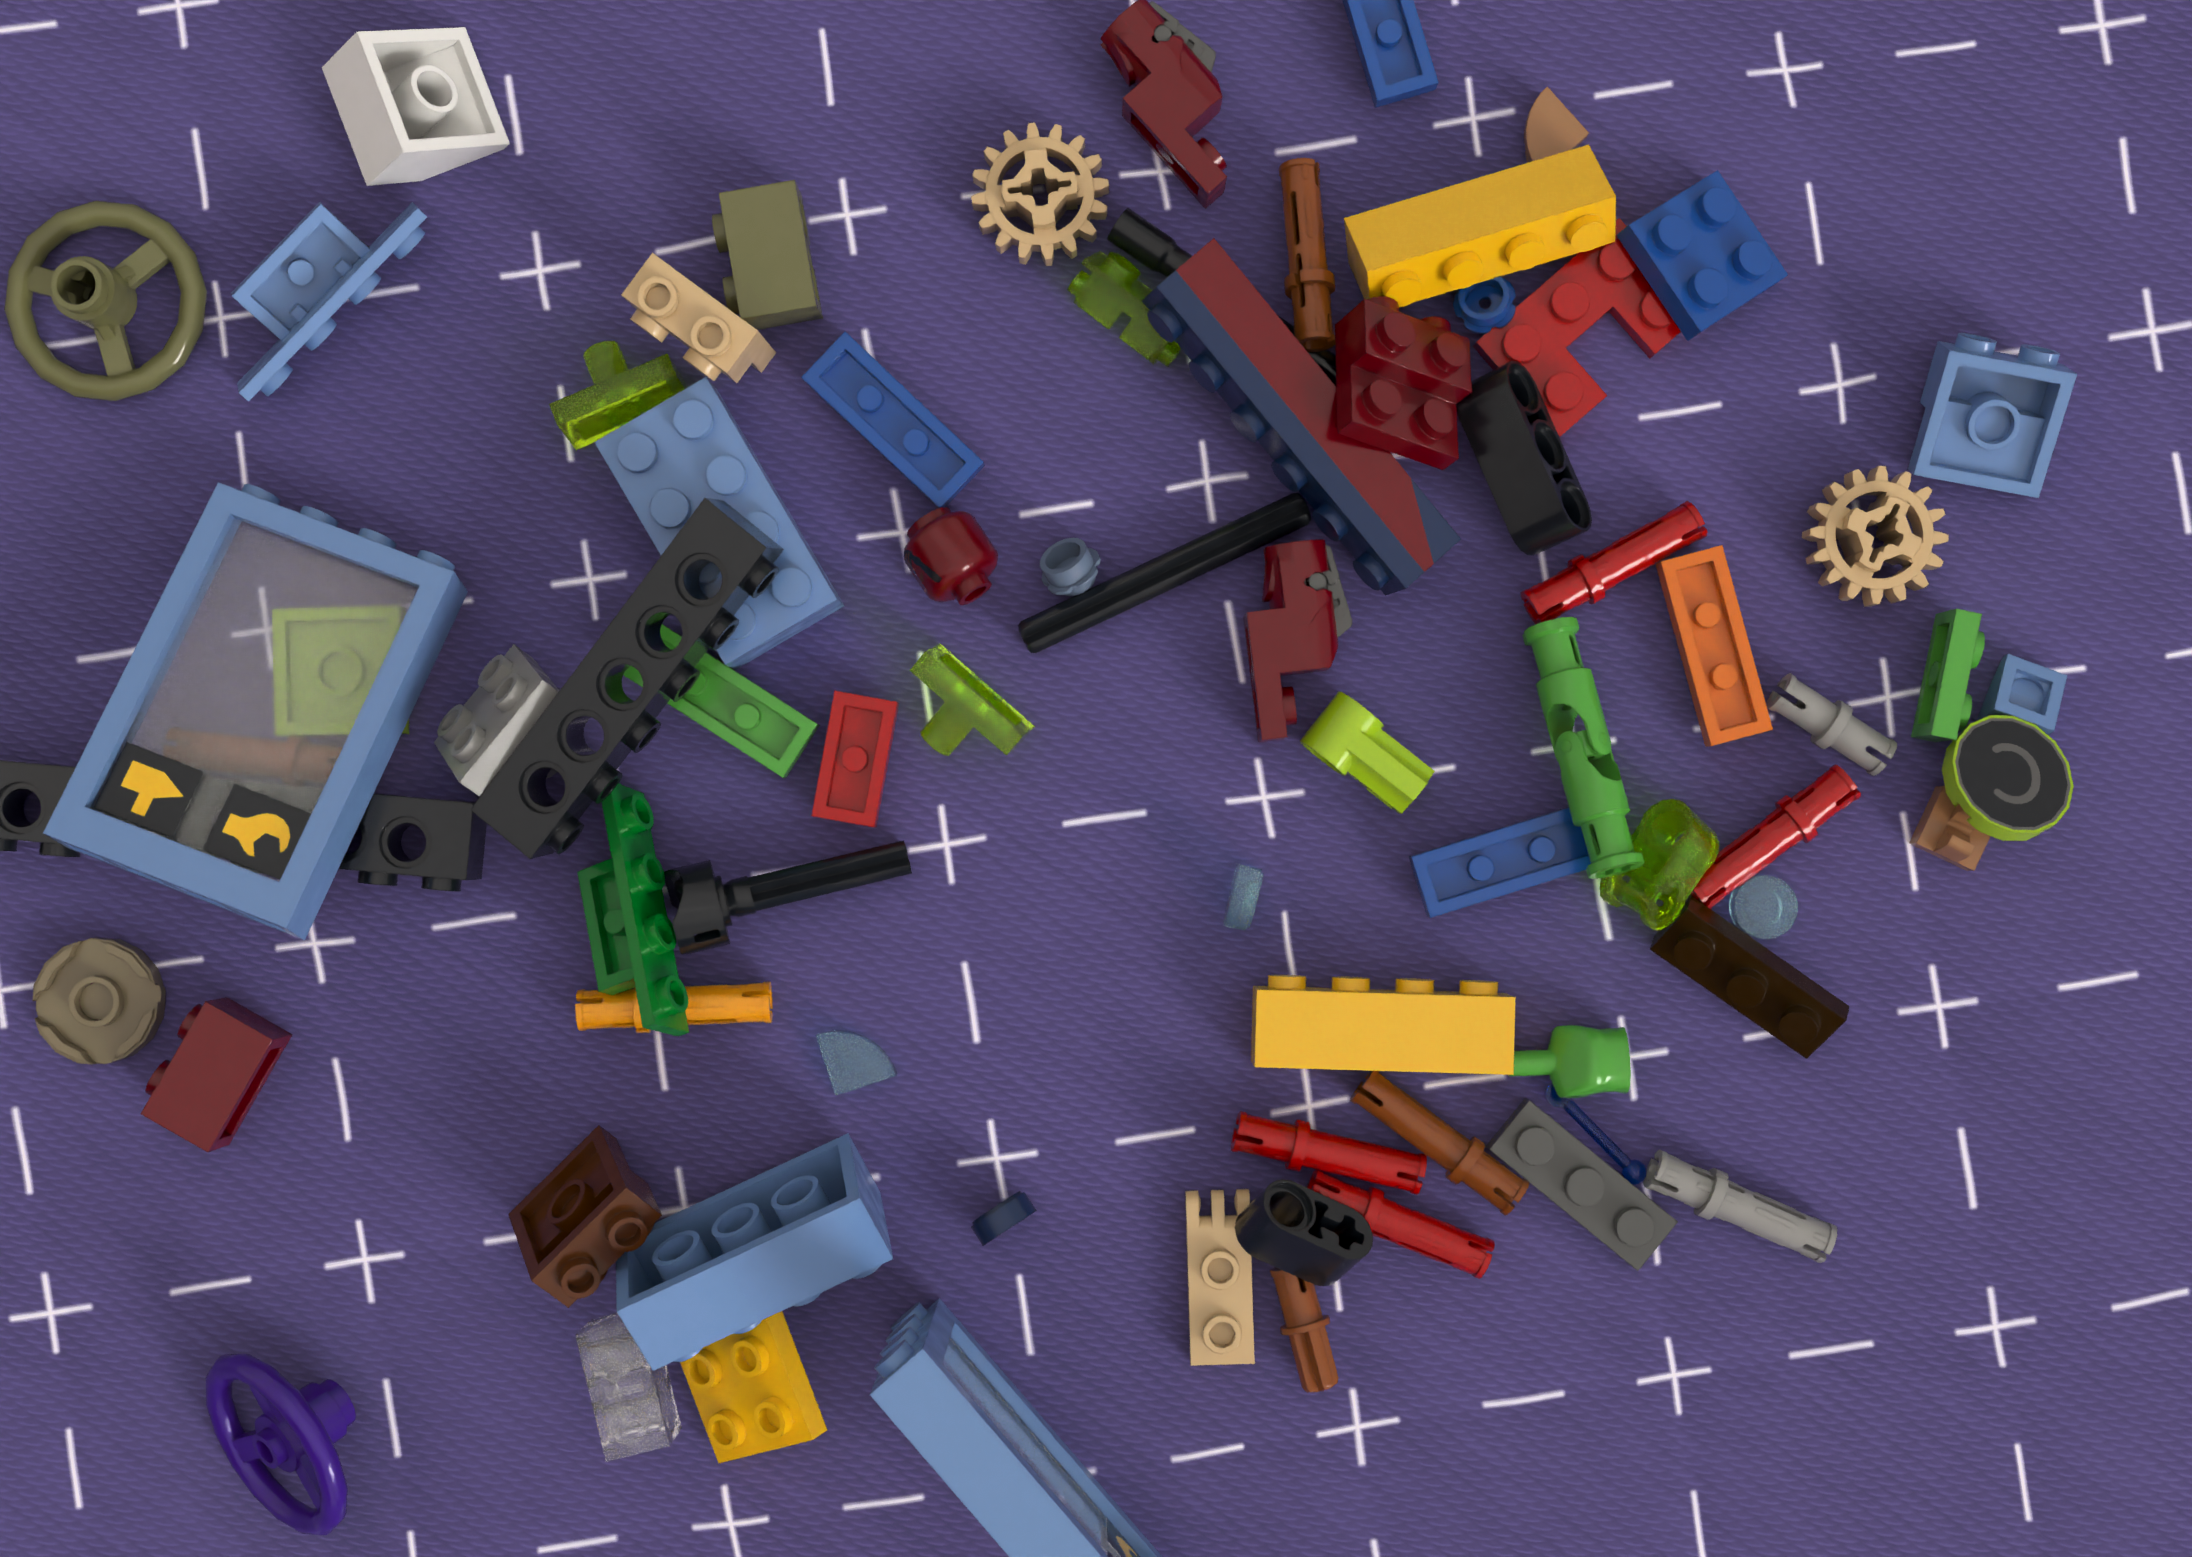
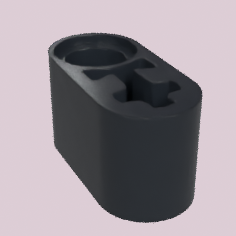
M1285 1179L1276 1180L1266 1187L1238 1215L1235 1222L1237 1240L1249 1255L1318 1286H1329L1338 1281L1370 1252L1373 1244L1372 1230L1366 1219L1359 1212L1305 1186Z

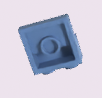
M1958 333L1955 344L1938 341L1920 403L1925 407V412L1908 470L1916 476L2039 498L2077 373L2064 364L2058 363L2059 352L2039 346L2022 344L2017 356L1995 352L1997 341L1975 334Z

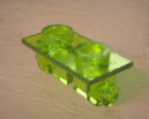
M1099 251L1084 258L1081 264L1089 269L1092 274L1089 275L1084 270H1081L1069 285L1067 290L1076 297L1073 303L1107 329L1113 327L1123 312L1132 319L1119 338L1153 365L1160 361L1166 367H1169L1182 349L1175 341L1170 343L1163 339L1150 324L1147 317L1149 309L1142 300L1152 290L1138 280L1141 275L1140 271L1126 258L1114 252H1109L1108 255H1105L1102 251Z

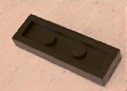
M1693 896L1682 905L1653 938L1650 947L1651 951L1806 1059L1847 1020L1849 1005Z

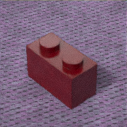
M225 997L205 1001L203 1005L197 1004L187 1014L177 1035L183 1041L172 1060L163 1061L149 1079L145 1092L151 1095L141 1112V1115L206 1152L230 1145L292 1037L291 1033L230 998Z

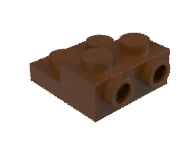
M600 1125L508 1214L531 1281L568 1308L577 1299L593 1294L604 1279L608 1269L625 1252L634 1251L642 1246L653 1229L655 1222L662 1216L648 1183L630 1170L617 1139Z

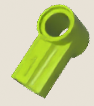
M1338 691L1302 737L1300 743L1342 776L1349 774L1389 808L1395 810L1398 814H1402L1421 793L1435 771L1383 731L1384 725L1365 707L1343 692Z

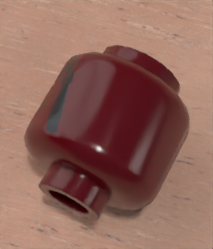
M941 507L924 515L909 528L907 532L909 542L904 548V560L931 600L946 602L956 599L960 605H966L978 599L990 589L992 583L988 577L997 566L998 553L974 516L965 511L951 512L950 508Z

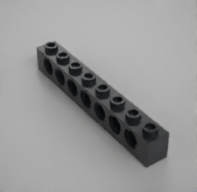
M0 760V851H17L18 840L40 842L39 854L80 857L79 852L69 849L43 834L76 767ZM201 778L173 838L163 834L160 836L216 858H222L202 849L213 829V819L217 812L223 808L234 784L312 813L323 789ZM32 792L37 795L41 804L40 815L33 824L26 819L24 814L25 800ZM373 794L359 824L362 833L360 846L352 854L346 852L339 869L359 871L358 883L397 886L398 874L422 876L421 888L461 891L462 880L482 879L487 823L470 810L475 804L474 802ZM105 812L108 816L154 833L153 830ZM413 824L423 831L426 838L425 850L415 860L410 859L404 853L401 846L404 831ZM231 861V863L234 865L245 868L257 874H263L261 872H258L256 870H253L251 868L245 867L243 865Z

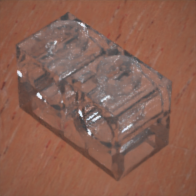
M618 1313L590 1320L575 1334L606 1462L670 1446L682 1427L667 1365L654 1371L651 1369Z

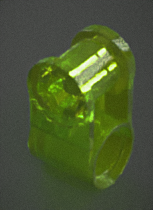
M1676 799L1661 800L1652 805L1644 813L1640 824L1631 836L1635 852H1640L1643 855L1645 862L1642 864L1643 866L1626 873L1601 878L1599 886L1600 896L1603 901L1615 907L1626 906L1640 914V919L1644 925L1656 931L1665 929L1680 915L1685 901L1706 870L1714 863L1719 853V840L1716 833L1683 801ZM1684 833V835L1679 839V841L1675 842V840H1676L1681 834ZM1627 875L1630 878L1629 883L1623 880V876ZM1658 899L1663 901L1662 906H1658V904H1656Z

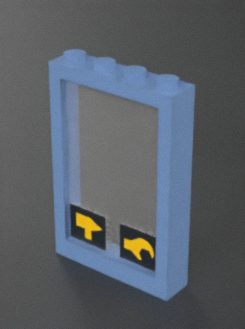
M218 482L43 834L69 849L305 940L468 591L454 572L455 565L437 554L420 550L417 557L396 550L397 544L393 540L371 529L361 528L357 535L338 528L339 522L318 509L302 506L300 512H296L280 506L281 501L278 497L260 487L244 484L240 491Z
M940 1298L927 1309L920 1302L916 1303L891 1326L893 1332L885 1340L888 1345L880 1352L883 1358L874 1367L878 1375L870 1396L1009 1557H1162Z

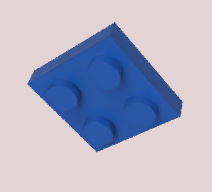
M1718 170L1632 222L1616 235L1687 341L1788 276Z

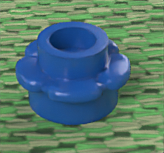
M1499 276L1474 284L1468 288L1459 289L1454 297V312L1458 318L1464 320L1465 328L1474 333L1486 334L1491 331V328H1503L1512 320L1516 311L1513 304L1516 293L1512 284ZM1484 299L1491 301V306L1487 309L1479 306L1480 302Z

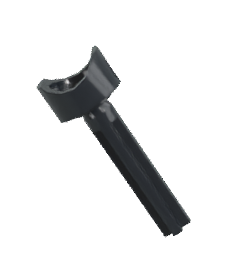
M904 840L757 876L731 879L723 884L721 876L715 877L710 860L664 872L671 904L678 909L672 924L681 954H691L730 944L727 927L732 926L731 916L742 917L754 914L759 910L912 874Z

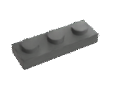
M1524 1098L1485 1146L1637 1271H1639L1678 1223L1671 1215L1527 1098Z

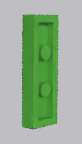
M664 624L661 625V639L669 649L673 650L680 643L682 636ZM706 652L695 666L700 671L695 684L680 700L674 702L670 699L667 704L782 778H786L820 725ZM630 666L625 671L624 676L643 688L641 674L636 668Z

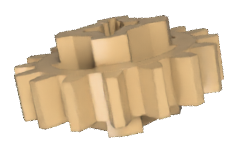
M1035 122L1028 123L1027 139L1018 141L1017 137L1010 130L1005 131L1003 136L1006 149L1002 153L988 146L984 150L985 160L991 167L990 171L978 169L973 172L974 184L986 190L971 196L973 210L989 211L978 222L980 231L984 235L998 230L999 234L995 242L996 250L1002 254L1012 245L1017 246L1019 263L1024 265L1029 261L1032 252H1041L1045 265L1052 266L1054 250L1060 248L1071 259L1077 256L1075 242L1077 237L1080 236L1092 243L1097 238V231L1092 223L1089 222L1090 219L1106 220L1108 206L1094 198L1102 197L1109 193L1108 179L1092 177L1102 168V159L1099 154L1085 159L1082 157L1085 148V138L1081 135L1074 138L1069 144L1062 142V127L1058 124H1055L1051 129L1049 137H1040ZM1047 156L1064 162L1073 171L1063 173L1048 161ZM1025 159V165L1014 179L1002 180L1006 172L1014 164ZM1045 184L1048 193V204L1043 206L1035 205V200L1032 196L1034 185ZM1078 205H1081L1074 219L1068 225L1056 231V223L1067 210L1078 209ZM1004 214H1006L1007 218L1020 217L1033 228L1034 234L1018 229L1006 219Z
M1877 466L1869 471L1866 481L1862 472L1857 469L1844 475L1845 488L1833 482L1822 489L1829 504L1816 503L1809 506L1807 513L1819 521L1817 527L1803 531L1802 539L1817 542L1818 551L1811 553L1805 560L1807 565L1823 563L1827 569L1818 581L1822 587L1836 581L1842 584L1839 591L1840 600L1845 602L1854 599L1862 591L1864 607H1872L1880 604L1884 592L1885 597L1891 604L1906 599L1905 586L1916 591L1925 588L1929 584L1921 571L1922 569L1934 570L1942 566L1944 561L1932 553L1933 546L1948 542L1949 535L1934 531L1933 522L1941 519L1946 514L1944 509L1927 510L1924 502L1932 493L1929 486L1915 492L1908 489L1911 482V473L1907 471L1902 472L1889 482L1886 466ZM1866 495L1877 496L1876 501L1870 503L1867 512L1857 507L1854 509L1846 507L1857 497ZM1906 515H1907V517H1908V519H1909V521H1910V523H1911L1912 530H1913V534H1912L1911 529H1910V526H1909V524H1908ZM1876 524L1878 526L1876 537L1883 541L1884 544L1874 549L1871 547L1874 537L1866 532V528ZM1836 539L1839 540L1845 559L1842 558L1838 550ZM1884 561L1891 565L1900 564L1903 566L1891 577L1872 578L1874 572L1880 571Z

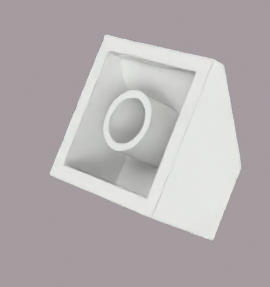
M465 27L358 31L322 67L367 186L423 181L504 150L510 144Z

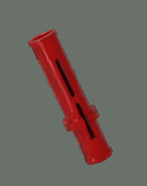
M1686 501L1666 515L1640 527L1606 548L1586 558L1580 554L1569 560L1568 568L1558 572L1555 576L1520 592L1521 599L1526 602L1523 605L1535 624L1556 619L1561 614L1587 601L1592 605L1604 599L1605 591L1616 586L1621 581L1649 568L1681 548L1707 537V529L1702 526L1705 522L1697 508L1691 502Z
M1834 764L1828 771L1818 777L1816 781L1793 797L1785 795L1775 802L1776 809L1767 815L1765 819L1747 830L1701 867L1683 877L1681 882L1691 896L1712 909L1725 896L1743 885L1789 848H1792L1801 840L1808 843L1818 836L1817 828L1827 822L1829 818L1841 809L1843 810L1861 797L1860 791L1856 789L1858 787L1840 766Z
M1239 1111L1236 1119L1238 1129L1234 1128L1231 1140L1232 1152L1238 1153L1239 1151L1285 1162L1286 1169L1299 1172L1301 1167L1304 1166L1410 1191V1193L1416 1195L1422 1188L1423 1183L1418 1180V1176L1424 1178L1427 1167V1155L1423 1153L1416 1154L1310 1129V1122L1296 1119L1294 1125L1250 1115L1244 1111Z
M1315 1170L1311 1175L1307 1188L1359 1212L1368 1222L1374 1236L1455 1267L1478 1279L1482 1278L1488 1269L1492 1254L1486 1253V1251L1492 1252L1494 1250V1240L1470 1233L1384 1198V1191L1370 1186L1369 1190L1366 1191L1324 1174L1320 1170Z

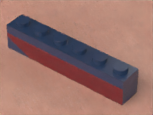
M1215 238L1163 280L1142 300L1149 309L1147 317L1155 331L1170 343L1175 341L1191 360L1189 362V369L1194 378L1207 391L1211 393L1217 391L1232 409L1230 418L1237 430L1247 440L1253 443L1257 441L1274 460L1271 463V467L1276 477L1289 490L1293 492L1299 491L1315 510L1312 512V517L1316 525L1331 540L1336 542L1340 540L1356 559L1353 561L1356 573L1370 588L1376 591L1381 590L1385 596L1408 588L1461 540L1389 451L1337 433L1336 386Z

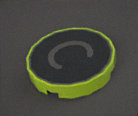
M1989 715L1970 723L1957 736V740H1953L1946 748L1942 765L1946 794L1954 807L1960 804L1963 811L1970 816L1966 820L1979 832L2001 841H2027L2056 825L2070 807L2074 785L2069 762L2056 741L2037 725L2015 716Z

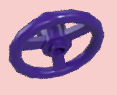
M225 1354L220 1356L206 1376V1406L215 1435L231 1466L252 1495L276 1519L302 1534L327 1535L331 1533L347 1513V1483L339 1455L333 1444L346 1435L347 1427L356 1419L355 1408L348 1394L338 1383L331 1379H326L320 1384L311 1382L297 1390L274 1367L250 1354ZM234 1380H240L249 1385L264 1413L256 1419L255 1430L245 1433L240 1424L232 1398V1382ZM265 1465L272 1469L279 1467L289 1473L296 1471L316 1508H311L294 1498L272 1476Z

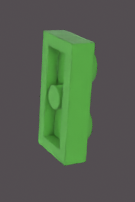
M1953 609L1935 615L1911 734L1912 738L1932 742L1957 740L1958 731H1963L1966 727L1972 710V697L1966 693L1970 671L1979 664L1985 645L1984 633L1979 631L1982 614Z

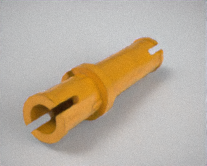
M771 982L685 986L688 995V1007L685 1010L688 1025L742 1022L772 1023L773 1013L770 1011V1009H773ZM635 987L615 995L602 993L598 990H577L576 1000L580 1003L575 1004V1013L579 1031L635 1027L636 1033L651 1032L650 1029L643 1028Z

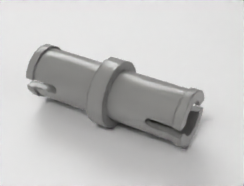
M1791 673L1785 675L1778 682L1777 686L1797 698V703L1790 702L1775 691L1771 692L1767 700L1766 706L1768 709L1776 711L1810 733V740L1813 744L1821 749L1833 748L1864 768L1871 776L1879 774L1887 764L1867 752L1866 747L1871 746L1889 759H1892L1897 749L1896 741L1885 737L1854 717L1851 706L1842 700H1837L1834 703L1797 680L1796 676Z

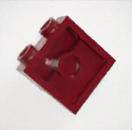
M1378 296L1362 300L1335 324L1337 433L1444 470L1459 459L1456 404L1472 392L1470 340L1467 337L1451 332V324L1444 318L1431 316L1417 319L1399 312V304L1392 298Z

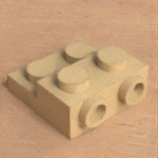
M654 253L649 256L621 294L637 309L630 320L661 343L668 334L678 339L689 348L682 358L712 381H715L722 372L738 383L750 365L762 373L776 354L775 350L757 329Z

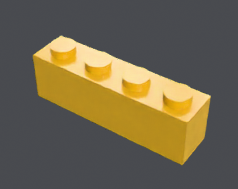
M1588 144L1344 218L1348 263L1364 299L1384 296L1397 301L1399 307H1405L1417 301L1457 289L1468 288L1474 284L1499 276L1527 270L1543 263L1580 252H1587L1615 242L1616 195Z
M1268 975V986H1253L1251 1063L1254 1067L1514 1075L1516 997L1507 993H1498V982L1460 980L1459 992L1434 991V980L1396 978L1395 990L1370 989V978L1334 976L1332 977L1331 988L1306 987V976Z

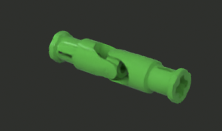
M1561 617L1533 625L1526 629L1522 636L1525 645L1532 646L1541 678L1536 683V688L1554 754L1560 765L1561 780L1574 826L1581 827L1591 862L1586 868L1588 878H1605L1635 870L1643 866L1642 864L1645 862L1642 853L1635 852L1625 818V815L1630 812L1618 765L1613 758L1611 739L1591 669L1584 668L1575 637L1579 630L1577 618ZM1577 715L1583 720L1586 730L1573 732Z

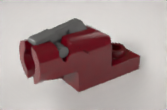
M1138 0L1120 14L1101 37L1103 42L1101 44L1102 48L1110 55L1129 87L1134 83L1137 85L1123 97L1122 116L1206 209L1224 193L1227 176L1223 172L1227 165L1216 148L1205 138H1201L1198 142L1192 138L1221 109L1222 93L1217 78L1212 74L1216 52L1157 3Z
M1323 539L1288 542L1267 546L1263 549L1265 575L1262 602H1269L1270 609L1246 612L1243 617L1258 742L1283 740L1288 737L1286 725L1297 724L1293 687H1282L1280 676L1320 672L1331 668L1338 649V637L1353 624L1332 550Z

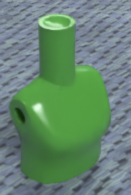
M1578 1025L1557 1026L1552 1030L1547 1050L1514 1051V1075L1508 1076L1549 1075L1556 1094L1560 1098H1580L1604 1092L1626 1094L1630 1089L1631 1079L1629 1044L1626 1030L1624 1027L1597 1029Z

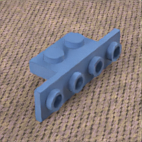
M319 202L231 292V296L279 338L263 357L237 382L238 393L248 402L259 390L266 396L271 395L293 371V368L287 364L288 360L303 345L311 351L317 348L337 325L331 316L348 299L354 305L359 304L377 286L381 277L375 271L391 254H394L399 260L402 259L420 242L425 235V231L419 225L427 216L413 202L369 247Z

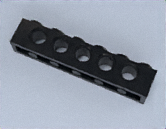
M704 498L470 810L529 859L553 854L554 852L559 855L567 850L584 828V824L579 819L593 801L596 804L601 803L620 782L622 773L617 769L631 750L635 753L640 752L657 734L661 723L656 717L670 699L674 702L680 700L695 684L700 675V671L695 666L709 648L717 650L733 634L739 624V619L734 615L749 595L752 598H757L774 580L779 568L773 563L784 549L725 501ZM710 562H713L719 568L722 575L721 588L712 598L707 597L699 585L700 573ZM670 614L679 620L683 632L680 643L673 650L663 643L660 635L661 625ZM630 666L636 668L643 679L642 692L635 701L628 698L622 688V677ZM591 717L600 723L604 732L603 744L597 752L592 750L584 739V727ZM551 769L559 772L565 783V792L559 802L551 798L546 789V778Z

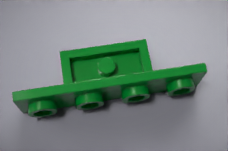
M618 783L611 794L601 802L612 858L577 872L598 991L615 995L635 987L643 1028L679 1037L689 1033L685 1012L688 1007V995L684 984L679 979L674 948L677 939L673 925L667 917L662 891L665 885V875L661 863L656 858L651 833L654 817L644 793Z

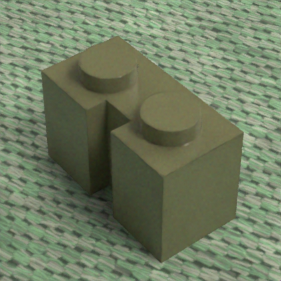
M795 180L720 192L719 198L722 213L712 215V225L719 253L729 252L733 275L723 277L722 279L727 308L735 314H739L740 318L757 330L823 319L816 274L810 252V239L803 199Z

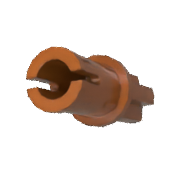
M1272 1268L1270 1274L1274 1280L1285 1322L1280 1327L1281 1335L1289 1336L1301 1386L1305 1392H1319L1330 1389L1338 1383L1339 1379L1325 1328L1331 1321L1329 1315H1322L1315 1285L1279 1268Z

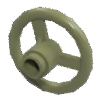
M92 201L57 212L27 236L8 271L4 310L15 347L41 379L74 397L118 401L156 389L185 365L203 332L207 290L195 252L171 223L135 204ZM99 226L130 229L149 239V241L114 268L88 256L70 258L60 264L55 271L42 267L48 254L72 234ZM171 262L181 292L178 322L164 348L140 368H136L124 326L130 322L136 312L137 293L135 289ZM33 292L51 297L54 305L62 314L95 331L107 375L82 373L54 356L41 340L32 313Z

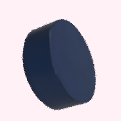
M1019 1191L974 1220L971 1228L982 1246H984L1037 1210L1026 1193Z

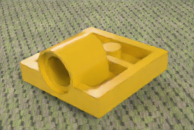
M782 1311L762 1320L754 1329L743 1334H731L702 1348L694 1357L680 1362L718 1464L811 1441L827 1431Z

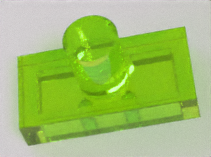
M603 341L592 345L583 354L594 385L552 402L549 405L557 426L574 448L578 450L594 443L681 392L687 386L667 353L629 369L619 344L615 341Z
M941 643L925 651L910 669L916 677L945 701L920 731L923 739L933 749L945 756H950L973 728H976L1007 755L1019 746L1035 727Z

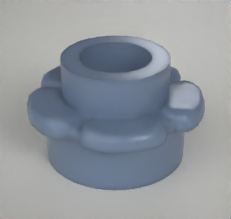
M1067 538L1058 541L1050 546L1040 559V568L1043 572L1042 582L1052 594L1080 595L1094 584L1098 574L1097 566L1101 562L1100 556L1096 550L1087 548L1085 542L1079 538Z

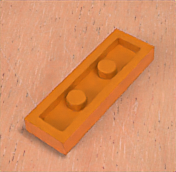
M1723 545L1656 563V569L1705 747L1773 730Z

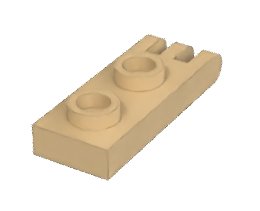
M1236 1189L1234 1197L1236 1215H1225L1224 1190H1211V1215L1199 1216L1201 1199L1198 1190L1185 1191L1191 1366L1255 1364L1252 1256L1241 1247L1235 1233V1222L1238 1215L1250 1204L1249 1189Z

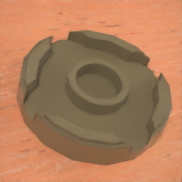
M90 938L62 947L44 963L33 986L32 1001H36V1012L38 1015L34 1019L39 1034L56 1053L80 1064H109L134 1056L153 1040L164 1018L166 990L159 969L143 950L121 939Z

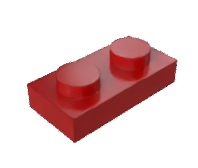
M834 690L811 816L877 827L898 713V702Z

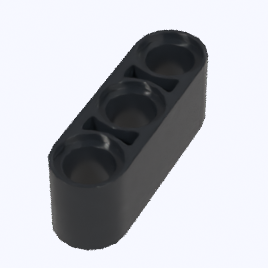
M1510 361L1473 380L1472 392L1456 404L1457 415L1507 529L1518 548L1525 554L1534 556L1588 531L1592 523L1588 501L1537 385L1528 370L1518 361Z

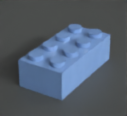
M707 377L594 442L660 555L664 553L704 498L725 501L784 549L773 563L779 568L774 580L757 598L748 596L734 615L739 619L737 628L730 638L717 649L726 666L737 670L844 607L843 602L720 393ZM713 562L708 563L702 569L699 576L700 588L709 598L714 597L722 585L721 572Z
M849 1133L656 1222L642 1246L634 1251L625 1252L616 1261L617 1313L653 1371L673 1361H686L698 1354L702 1348L731 1334L746 1333L758 1326L762 1320L789 1307L806 1305L819 1297L822 1292L849 1279L864 1278L874 1273L882 1264L893 1259L881 1193Z

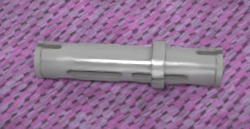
M1658 1150L1655 1153L1654 1159L1651 1158L1644 1175L1643 1184L1645 1188L1665 1196H1670L1695 1208L1693 1210L1694 1214L1704 1219L1710 1220L1716 1217L1730 1222L1771 1242L1797 1251L1818 1263H1823L1826 1260V1254H1831L1837 1238V1227L1835 1225L1808 1216L1790 1206L1739 1186L1737 1183L1727 1180L1729 1178L1727 1173L1716 1168L1707 1171L1700 1167H1695L1663 1150Z

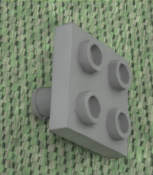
M515 644L504 656L500 654L489 661L479 676V687L464 706L458 704L444 716L437 730L438 737L434 741V744L458 782L479 797L560 691L538 663ZM551 769L547 778L552 777L557 771Z

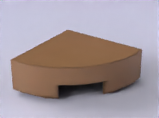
M1548 87L1537 97L1527 116L1524 130L1527 163L1575 149L1589 135V132Z

